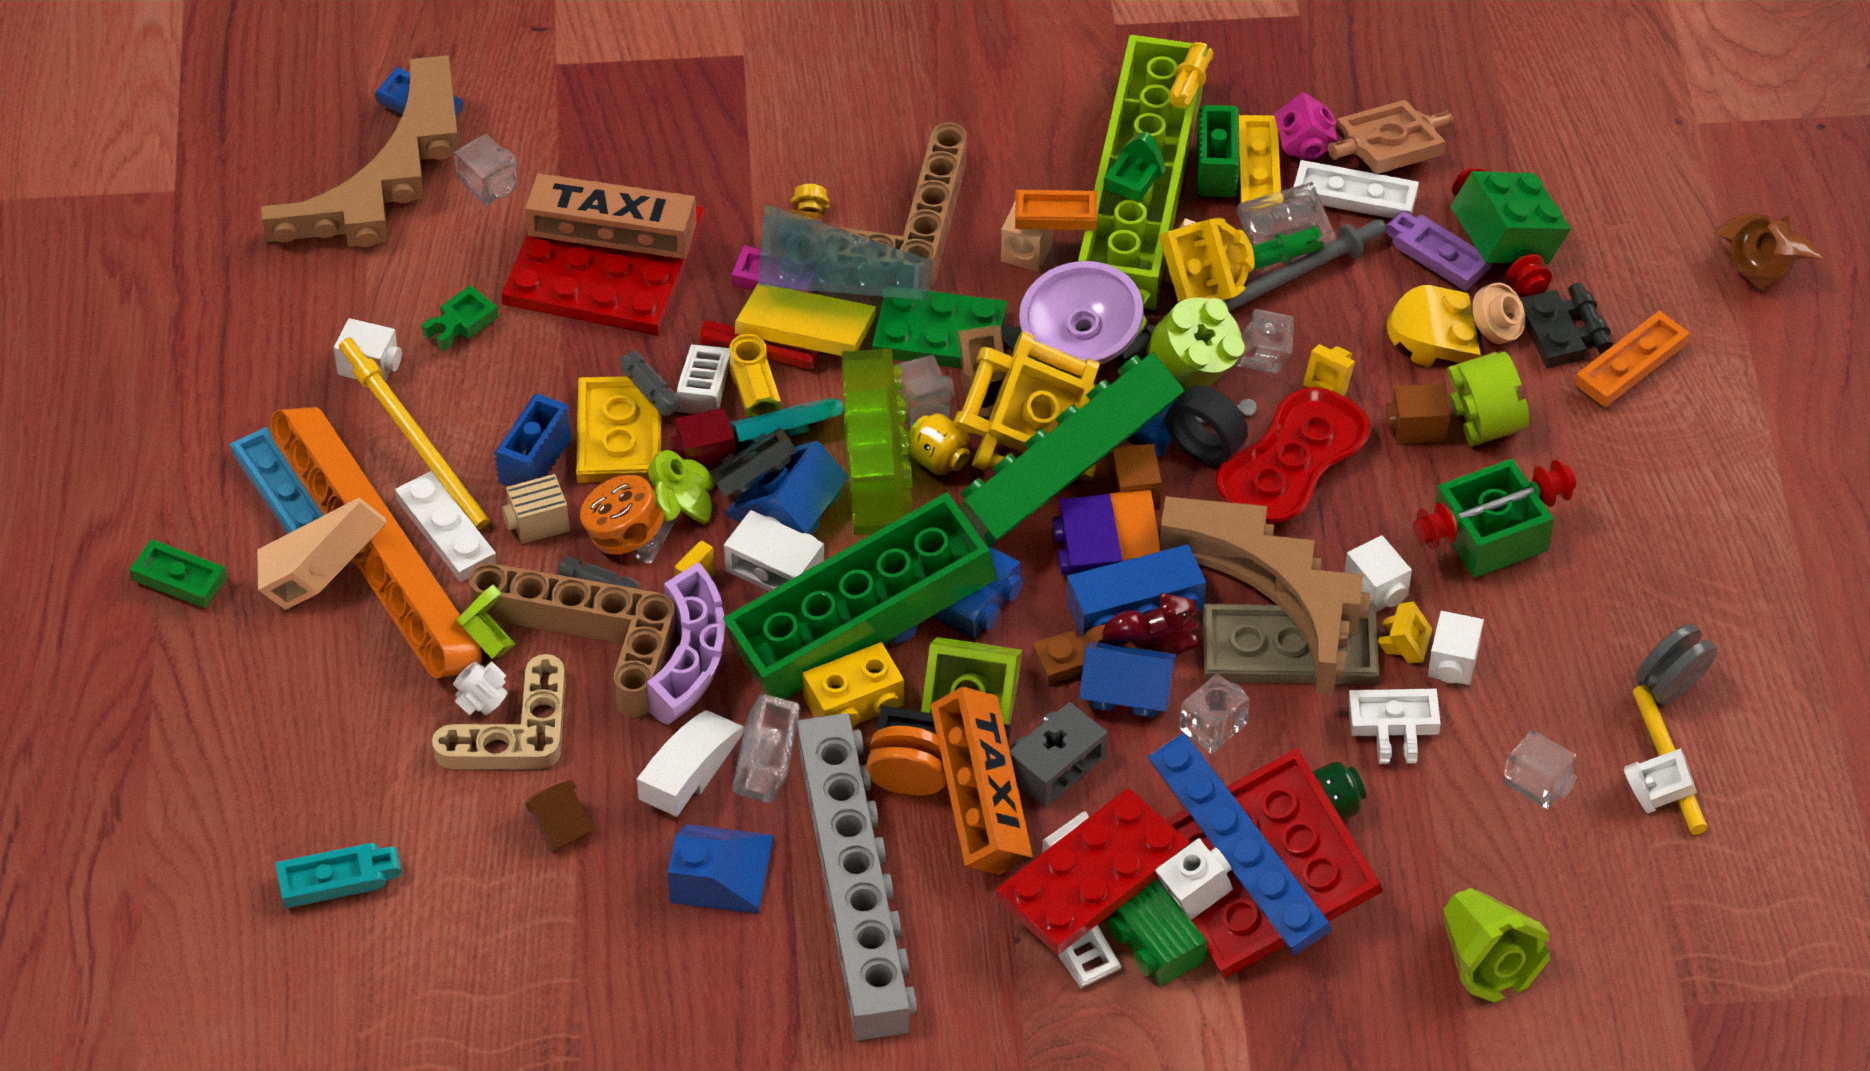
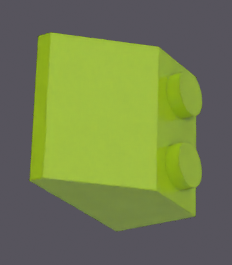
M936 637L930 643L921 712L932 713L931 703L964 686L998 696L1003 723L1010 725L1018 687L1022 650Z

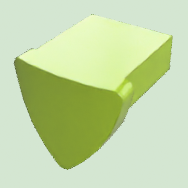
M494 584L485 590L456 618V621L491 659L504 656L515 645L514 641L487 613L502 594Z

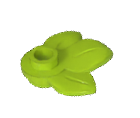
M663 450L657 453L649 464L648 475L650 481L655 486V503L658 508H661L666 521L673 520L682 511L702 524L709 522L712 513V502L708 492L715 487L714 479L709 471L695 460H683L674 451Z

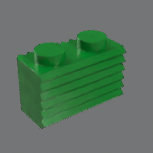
M1202 105L1199 107L1197 132V194L1209 197H1234L1237 195L1239 173V108L1225 105Z
M1158 878L1113 912L1108 920V925L1114 938L1120 944L1126 942L1127 946L1132 950L1138 969L1145 976L1151 975L1156 980L1158 986H1162L1206 962L1208 941Z

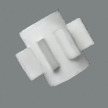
M476 661L471 663L458 675L453 683L459 690L455 694L457 696L455 702L468 715H471L475 710L488 715L501 704L508 693L502 687L506 682L504 680L506 674L492 661L486 667L480 666Z

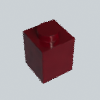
M724 407L675 418L676 436L670 437L672 451L677 453L683 460H695L708 471H711L723 463L722 458L730 453L734 456L736 455L735 438Z

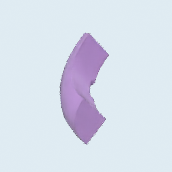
M699 562L664 583L665 595L670 597L675 605L676 628L681 637V642L664 668L647 681L649 713L658 721L667 725L686 713L707 690L719 666L725 642L726 629L723 621L722 600L715 583Z

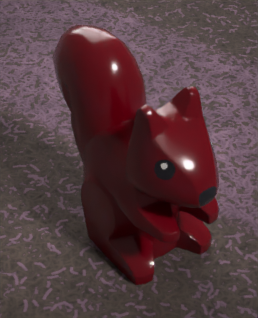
M1161 593L1159 597L1161 606L1144 615L1138 611H1125L1111 618L1103 628V640L1112 645H1126L1131 642L1140 649L1176 654V656L1199 646L1197 636L1189 634L1199 625L1197 620H1190L1197 610L1196 603L1186 597Z

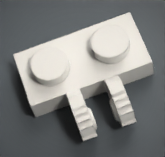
M1437 689L1349 690L1348 707L1351 736H1377L1379 764H1389L1392 748L1389 743V735H1404L1403 753L1407 764L1417 762V735L1439 734L1441 723Z

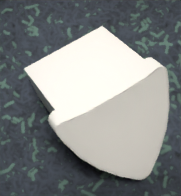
M1681 748L1642 763L1634 762L1624 767L1626 778L1647 814L1656 811L1655 808L1697 793L1686 757Z

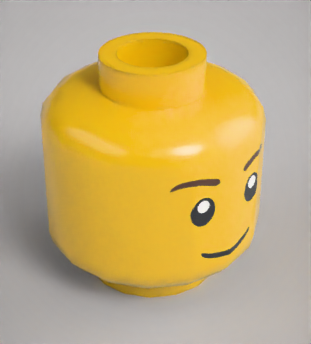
M940 413L931 416L924 415L919 418L910 429L907 441L909 442V454L933 474L942 476L953 470L959 471L966 465L970 458V451L968 450L970 435L964 430L953 426L954 421Z

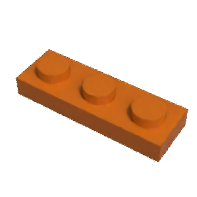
M1659 310L1576 374L1574 385L1606 408L1685 347L1689 342L1690 332Z

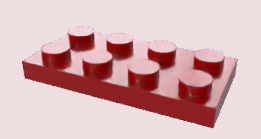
M1128 787L997 887L996 900L1058 956L1156 880L1158 875L1155 869L1189 846L1191 842Z

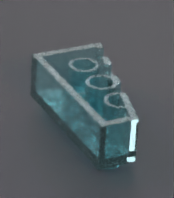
M765 204L758 286L928 300L932 259L775 205Z

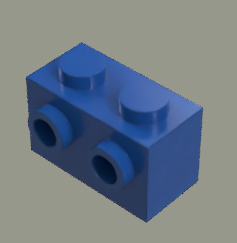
M1090 641L1085 651L1079 699L1089 700V707L1096 709L1114 710L1115 704L1131 706L1132 713L1156 717L1158 716V711L1166 712L1170 704L1176 654Z

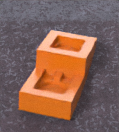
M1151 489L1109 493L1123 561L1160 552Z

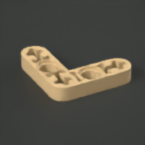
M543 654L532 658L527 663L521 724H451L439 728L432 738L434 758L438 765L447 769L541 770L555 765L561 755L566 679L562 661L554 655ZM546 672L551 673L548 680L549 690L541 689L540 679L543 673ZM539 705H549L555 709V712L547 718H537L531 713ZM537 733L545 734L546 745L544 746V751H535L538 745ZM501 740L508 744V748L501 753L493 754L485 750V746L491 741ZM472 742H476L477 752H471L473 750ZM450 743H458L454 751H447Z

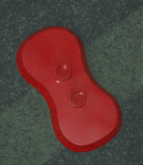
M1308 387L1294 391L1279 403L1266 434L1255 444L1235 453L1229 461L1222 463L1216 474L1215 484L1217 491L1228 503L1267 506L1266 524L1279 525L1285 523L1305 510L1311 501L1318 479L1327 468L1349 457L1364 446L1370 435L1371 424L1369 417L1353 401L1334 391L1318 387Z

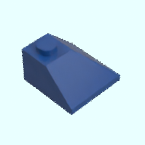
M685 824L675 836L667 872L670 903L759 914L774 835Z

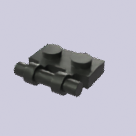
M1580 282L1574 283L1568 288L1571 300L1562 301L1557 290L1519 298L1525 311V326L1546 368L1585 360V346L1595 344L1600 353H1604L1613 346L1609 337L1611 330L1606 320L1599 317L1596 311L1597 302L1593 294L1586 291ZM1581 317L1585 326L1576 328L1572 319Z
M780 427L767 436L764 433L753 439L754 444L734 456L730 453L722 458L723 463L709 472L725 497L731 493L738 495L747 491L754 485L756 477L767 470L769 472L778 471L791 461L790 456L796 453L797 450Z

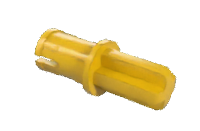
M1201 42L1191 44L1184 62L1176 68V79L1169 92L1170 104L1172 106L1188 107L1197 89L1205 83V71L1214 54L1212 49L1209 48L1205 56H1202L1207 44Z

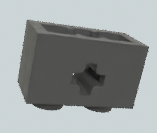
M1068 702L1057 712H1050L1044 717L1037 729L1027 737L1022 736L1018 738L1009 748L1017 786L1042 807L1047 808L1107 758L1108 732L1071 702Z

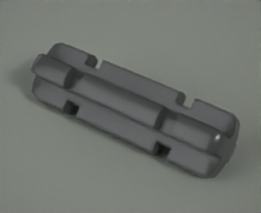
M631 350L627 355H623L620 358V369L628 378H633V384L649 402L655 403L653 406L663 416L676 412L680 407L678 403L679 397L671 388H666L668 386L667 383L650 364L645 363L646 360L635 350Z
M565 556L558 567V575L639 589V582L624 575L620 579L618 578V573L590 563H585L583 566L581 565L582 560L571 556Z

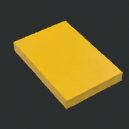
M758 283L736 319L735 334H753L766 341L854 358L875 320L876 306Z
M627 376L578 378L577 483H604L607 480L622 475H636L650 481L648 475L649 464L654 456L661 452L662 415L653 406L655 403L649 402L633 384V378L630 379Z

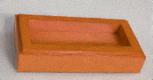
M1016 190L1015 229L1097 230V191Z

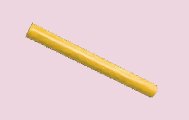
M1640 685L1633 690V695L1658 755L1661 756L1675 751L1649 686ZM1695 795L1677 800L1691 834L1699 835L1704 833L1708 826Z

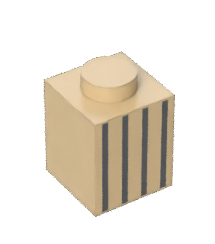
M555 474L506 487L508 504L502 506L504 521L508 530H516L521 545L570 531L567 503Z

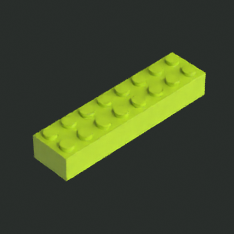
M1129 35L1094 191H1097V230H1085L1078 261L1100 262L1124 272L1131 278L1138 289L1149 292L1150 296L1143 308L1156 310L1166 266V259L1158 234L1173 230L1204 84L1197 89L1188 107L1172 106L1170 104L1169 92L1176 79L1175 70L1179 64L1184 62L1188 49L1193 43ZM1207 46L1202 54L1203 57L1207 51ZM1146 131L1153 137L1160 148L1166 171L1162 177H1158L1141 202L1138 203L1103 189L1104 177L1118 159L1126 143L1132 137Z

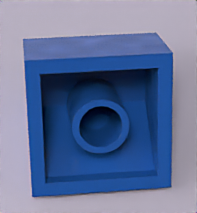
M818 440L795 447L797 452L790 456L791 461L780 470L775 472L767 470L756 477L754 485L747 491L738 494L725 513L730 519L741 523L749 511L752 510L765 517H773L781 524L800 533L812 534L820 524L818 518L824 510L832 506L840 498L841 492L839 490L849 476Z

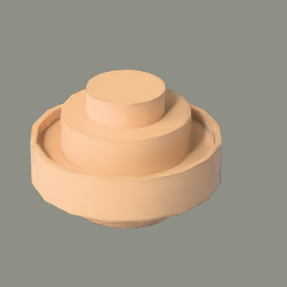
M1492 283L1481 288L1475 294L1473 300L1474 322L1482 335L1489 341L1496 344H1504L1517 339L1523 333L1525 327L1523 304L1517 293L1508 285Z

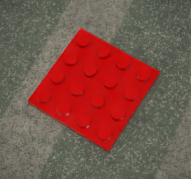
M696 206L697 224L686 259L528 236L527 233L503 289L502 303L507 306L659 336L704 222V207Z
M1298 747L1226 786L1328 922L1384 892L1379 880ZM1185 809L1165 819L1191 843L1199 838L1209 851L1214 849ZM1231 871L1227 872V876L1233 890L1191 920L1208 941L1207 951L1223 979L1286 945Z

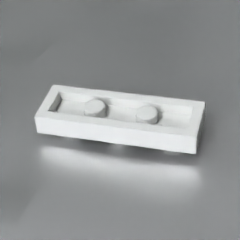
M1301 160L1293 187L1292 200L1394 219L1402 211L1412 216L1419 182Z
M432 471L395 489L398 503L460 582L468 579L471 571L478 565L485 563L497 564L495 551Z

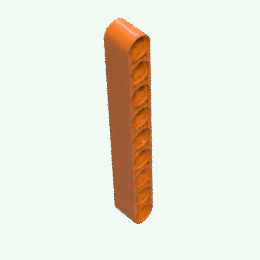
M318 407L279 409L275 411L270 422L272 438L323 516L357 498H361L386 518V524L352 559L427 672L437 679L458 676L468 665L475 661L481 666L482 652L479 644L456 621L460 614L323 412Z

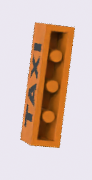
M962 686L931 703L930 706L936 734L940 736L939 748L965 867L1001 875L1032 859V850L998 696Z

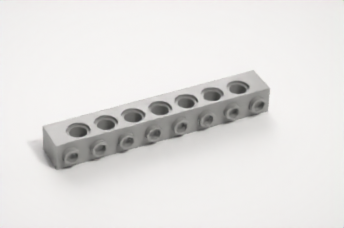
M849 713L797 720L798 751L855 1041L910 1033V1015L917 1014L916 997L913 986L905 987L903 976H909L906 949H897L895 938H901L900 919L898 911H889L888 901L894 900L893 886L890 873L882 874L880 864L886 863V854L883 838H874L873 828L878 827L875 800L867 801L865 792L871 791L870 774L866 772V765H859L858 756L864 755L860 729L852 730ZM852 872H861L860 874H852ZM860 909H869V911H858V910H860ZM875 946V947H878V948H876V949H867V948H865V947ZM875 984H883V985H886V986H884V987H874L873 985H875Z

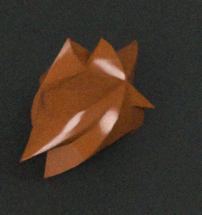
M1740 214L1732 217L1720 227H1716L1717 230L1713 233L1730 242L1731 265L1736 267L1742 275L1760 290L1783 277L1791 270L1797 260L1823 259L1820 252L1808 239L1790 229V215L1779 220L1763 214Z

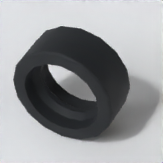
M1194 385L1185 389L1165 415L1166 429L1173 442L1190 458L1204 465L1220 466L1223 462L1229 461L1248 437V425L1239 408L1224 394L1208 386ZM1196 417L1209 424L1217 435L1203 427Z

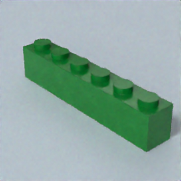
M1151 352L1143 360H1140L1137 355L1132 357L1117 370L1121 375L1120 378L1111 385L1106 379L1100 382L1086 394L1090 401L1083 407L1078 409L1075 404L1068 407L1055 419L1059 425L1047 434L1042 428L1023 444L1028 450L1022 455L1015 458L1010 453L992 468L996 474L985 484L978 478L960 493L964 500L958 507L986 545L991 547L1175 402L1185 391L1154 352Z

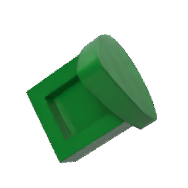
M1148 132L1139 133L1126 143L1118 159L1105 175L1103 189L1140 203L1155 180L1163 176L1166 171L1163 155L1157 143Z

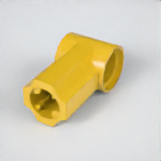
M753 334L737 336L730 344V378L737 385L746 416L753 417L780 410L781 400L767 360L764 340Z

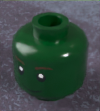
M1337 761L1312 771L1342 821L1360 812L1362 800L1366 799V790L1360 775L1353 766L1347 768L1342 762Z

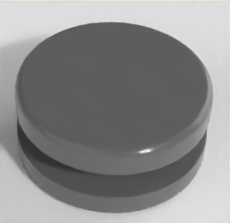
M1692 623L1677 628L1665 637L1649 653L1636 673V681L1641 686H1649L1651 693L1655 696L1654 699L1661 705L1673 702L1688 691L1707 672L1717 657V646L1710 639L1699 642L1702 632Z

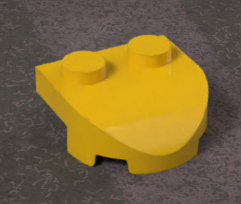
M1213 218L1158 234L1178 303L1188 298L1197 297L1208 300L1210 298H1218L1220 300L1231 299L1246 289L1243 285L1247 279L1248 272L1254 269V253L1251 243L1243 230H1236L1225 222L1226 219Z
M1433 285L1418 286L1408 291L1398 301L1388 316L1387 331L1394 345L1401 342L1412 352L1411 361L1421 366L1430 368L1436 358L1462 363L1481 356L1469 293Z

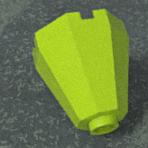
M1472 888L1458 892L1449 899L1443 909L1444 925L1460 981L1467 991L1474 996L1495 1003L1505 998L1499 992L1511 986L1514 987L1515 993L1525 990L1550 960V951L1545 946V941L1549 942V932L1539 921L1483 892Z

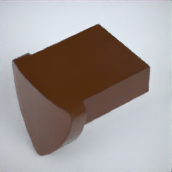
M573 780L541 790L525 801V806L528 812L532 813L550 851L556 850L593 831L574 792L577 788Z

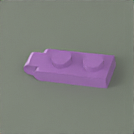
M1402 211L1386 225L1385 231L1393 238V244L1397 249L1464 291L1472 287L1491 269V263H1485L1477 248L1423 215L1415 218Z

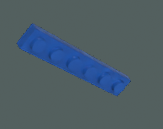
M1185 732L1148 756L1153 768L1212 847H1216L1223 854L1232 868L1230 871L1294 956L1332 931L1327 919Z

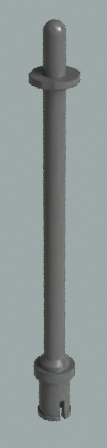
M1378 219L1356 230L1350 224H1344L1339 228V238L1324 245L1323 250L1311 252L1245 285L1246 289L1241 294L1222 301L1227 305L1228 312L1344 253H1347L1354 259L1359 258L1364 251L1363 244L1382 235L1386 230V224ZM1148 325L1144 327L1142 333L1136 337L1128 349L1114 358L1119 368L1135 355L1140 360L1147 356V342L1150 340L1155 326Z

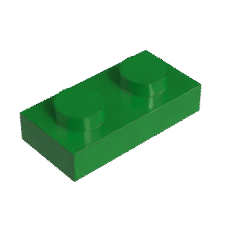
M153 539L148 542L129 569L131 580L204 608L208 606L227 579L224 566Z

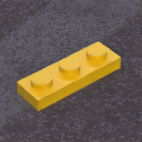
M1239 115L1241 214H1281L1279 138L1274 116Z

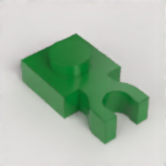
M469 285L440 306V317L431 318L421 325L422 334L426 339H430L433 335L442 333L437 337L438 348L444 352L453 345L458 335L462 334L469 339L499 318L498 306Z

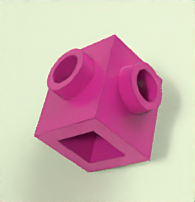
M1301 92L1274 114L1280 135L1279 144L1289 156H1296L1301 160L1313 162L1328 151L1330 143L1338 142L1334 128L1336 121L1329 108L1304 92Z

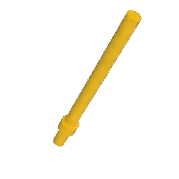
M348 337L339 344V349L354 367V376L363 387H369L477 530L485 528L490 522L489 518L382 378L383 371L374 359L365 356L353 338Z

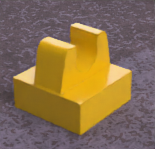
M1319 344L1311 351L1303 385L1328 389L1345 396L1355 361L1351 359L1352 353L1339 346L1329 349Z
M1414 601L1399 603L1396 614L1383 621V626L1390 635L1379 637L1378 643L1386 654L1402 655L1408 664L1423 662L1432 627Z

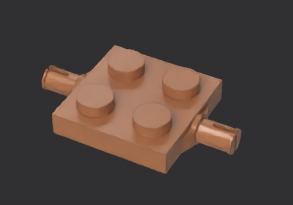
M1406 100L1337 118L1336 132L1343 140L1328 145L1329 155L1333 157V160L1351 154L1357 155L1375 174L1445 155L1446 141L1436 130L1452 127L1453 117L1448 110L1431 116L1424 115L1416 111Z

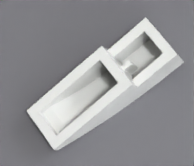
M708 710L692 718L664 744L637 778L639 800L677 817L694 792L701 795L744 733V726Z

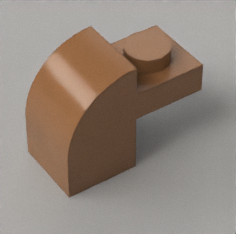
M999 325L957 331L962 364L960 373L965 399L979 365L976 359L980 348H992L1004 353ZM994 370L978 414L979 417L990 416L1006 373Z

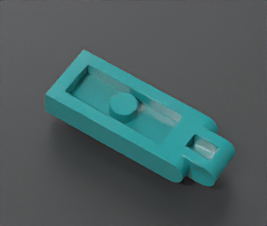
M826 398L730 422L729 424L735 441H744L745 447H749L755 443L754 438L762 433L767 436L779 427L784 430L787 436L805 433L809 431L808 424L840 415L844 410V405L839 399Z
M375 843L275 862L284 909L378 890L386 885V880L398 878L402 874L397 848L384 847L379 849Z

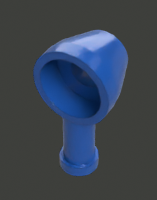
M1171 405L1130 436L1128 442L1135 445L1154 444L1156 456L1162 457L1169 446L1171 438L1165 424V415Z

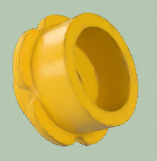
M802 184L795 188V196L791 198L790 204L797 210L822 214V212L829 208L830 200L827 198V190L823 186Z

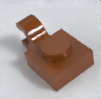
M1099 625L1090 629L1080 639H1077L1074 631L1071 630L1033 643V654L1048 686L1082 675L1086 646L1089 642L1109 644L1102 637L1105 625Z

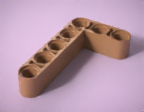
M945 122L937 125L931 132L903 236L844 227H833L822 233L820 236L821 272L826 278L833 281L885 289L887 285L929 290L933 287L966 168L967 133L962 126L952 122Z
M494 563L478 565L471 571L469 575L471 603L493 584L502 593L487 612L494 621L623 644L613 678L617 709L623 715L630 718L642 717L649 713L647 681L660 672L668 663L676 639L675 605L670 597L653 591Z

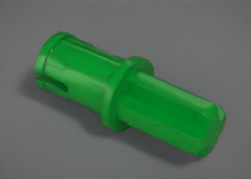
M1314 225L1311 228L1285 236L1282 233H1278L1275 235V239L1252 245L1254 253L1253 270L1283 262L1286 265L1291 262L1292 258L1323 250L1324 242L1317 239L1322 237L1318 226Z

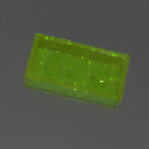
M892 349L841 352L843 414L854 535L873 534L912 512L911 489H904L912 488L911 463L908 462L907 456L902 457V455H909L908 431L905 430L904 424H899L906 422L905 399L902 397L901 392H896L897 390H903L901 365H893Z

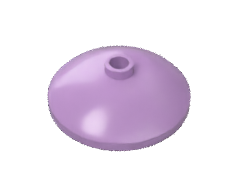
M1078 261L1057 266L1040 276L1024 295L1020 306L1019 318L1021 330L1034 335L1035 341L1085 361L1087 358L1103 364L1122 354L1134 342L1142 327L1144 309L1137 286L1124 272L1100 262ZM1085 328L1089 329L1087 331H1080L1081 329Z

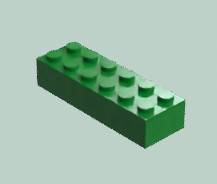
M946 492L723 617V621L732 646L772 706L803 689L802 672L882 642L884 644L998 578L989 548L949 493Z

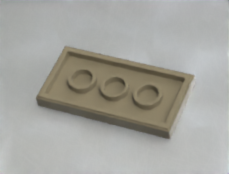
M1203 604L1204 682L1316 684L1315 666L1308 644L1296 624L1279 605ZM1369 606L1368 619L1359 618L1358 635L1348 636V646H1339L1338 651H1347L1344 678L1335 677V684L1378 685L1379 664L1376 606Z

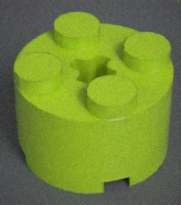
M1197 297L1188 298L1176 304L1154 327L1150 340L1147 342L1146 354L1148 356L1151 352H1154L1185 390L1194 385L1212 387L1237 362L1244 352L1245 345L1242 341L1240 329L1228 312L1227 305L1218 298H1210L1208 300Z
M1505 351L1493 352L1447 367L1448 379L1455 391L1449 394L1450 405L1455 417L1464 416L1467 422L1463 424L1464 433L1471 447L1529 428L1530 416L1526 398L1520 400L1517 387L1522 385L1510 356Z

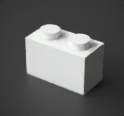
M750 510L724 544L725 571L767 591H771L823 562L824 543L818 541L810 534L800 533L781 524L773 517H765Z

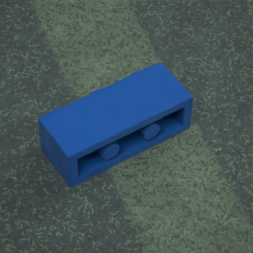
M1189 544L1067 576L1066 603L1081 637L1096 626L1106 625L1111 618L1121 612L1138 611L1144 615L1161 606L1159 599L1161 593L1182 596L1193 600L1197 606L1196 611L1202 610L1203 604H1205L1206 580Z

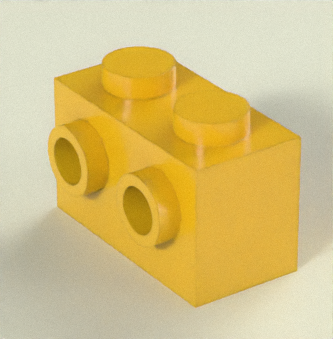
M882 642L802 672L803 699L814 718L849 713L851 726L854 728L861 722L879 716L881 706L894 708L904 706V679Z

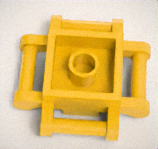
M1025 331L1020 333L1012 357L992 348H980L976 362L979 364L963 409L956 413L953 426L964 430L966 433H975L983 437L972 466L982 471H985L986 468L992 470L997 463L1005 458L993 452L996 443L1024 453L1028 449L1023 444L1042 428L1047 434L1059 425L1055 419L1068 407L1075 404L1080 409L1090 400L1086 394L1095 387L1093 383L1100 363L1090 358H1087L1085 361L1035 341L1034 335ZM1028 356L1033 357V358H1035V359H1037V360H1040V361H1042V362H1045V363H1047V364H1050V365H1052V366H1054V367H1057V368H1059V369H1062V370H1064V371H1066V372H1069V373L1074 374V375L1079 376V377L1077 378V377H1075V376H1072V375H1070V374H1067V373H1065V372H1063V371H1060V370L1055 369V368H1053V367H1050V366H1048V365H1046V364H1043V363H1041V362H1038V361H1036V360H1033V359L1029 358ZM994 370H1000L1006 373L999 389L989 420L979 417L978 414ZM1096 466L1091 467L1077 479L1091 481Z

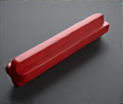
M711 320L704 321L700 330V342L714 347L730 348L732 340L740 336L735 334V326ZM764 340L768 360L809 370L814 369L818 362L819 351Z

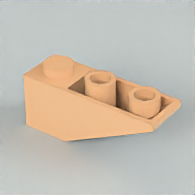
M357 498L257 549L258 590L284 610L319 594L386 524V518L361 498Z

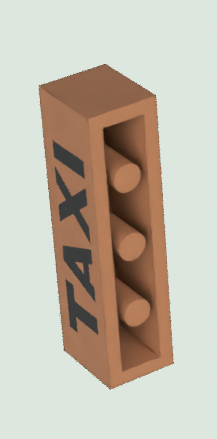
M539 173L536 175L525 208L528 236L682 259L687 257L697 224L695 196Z

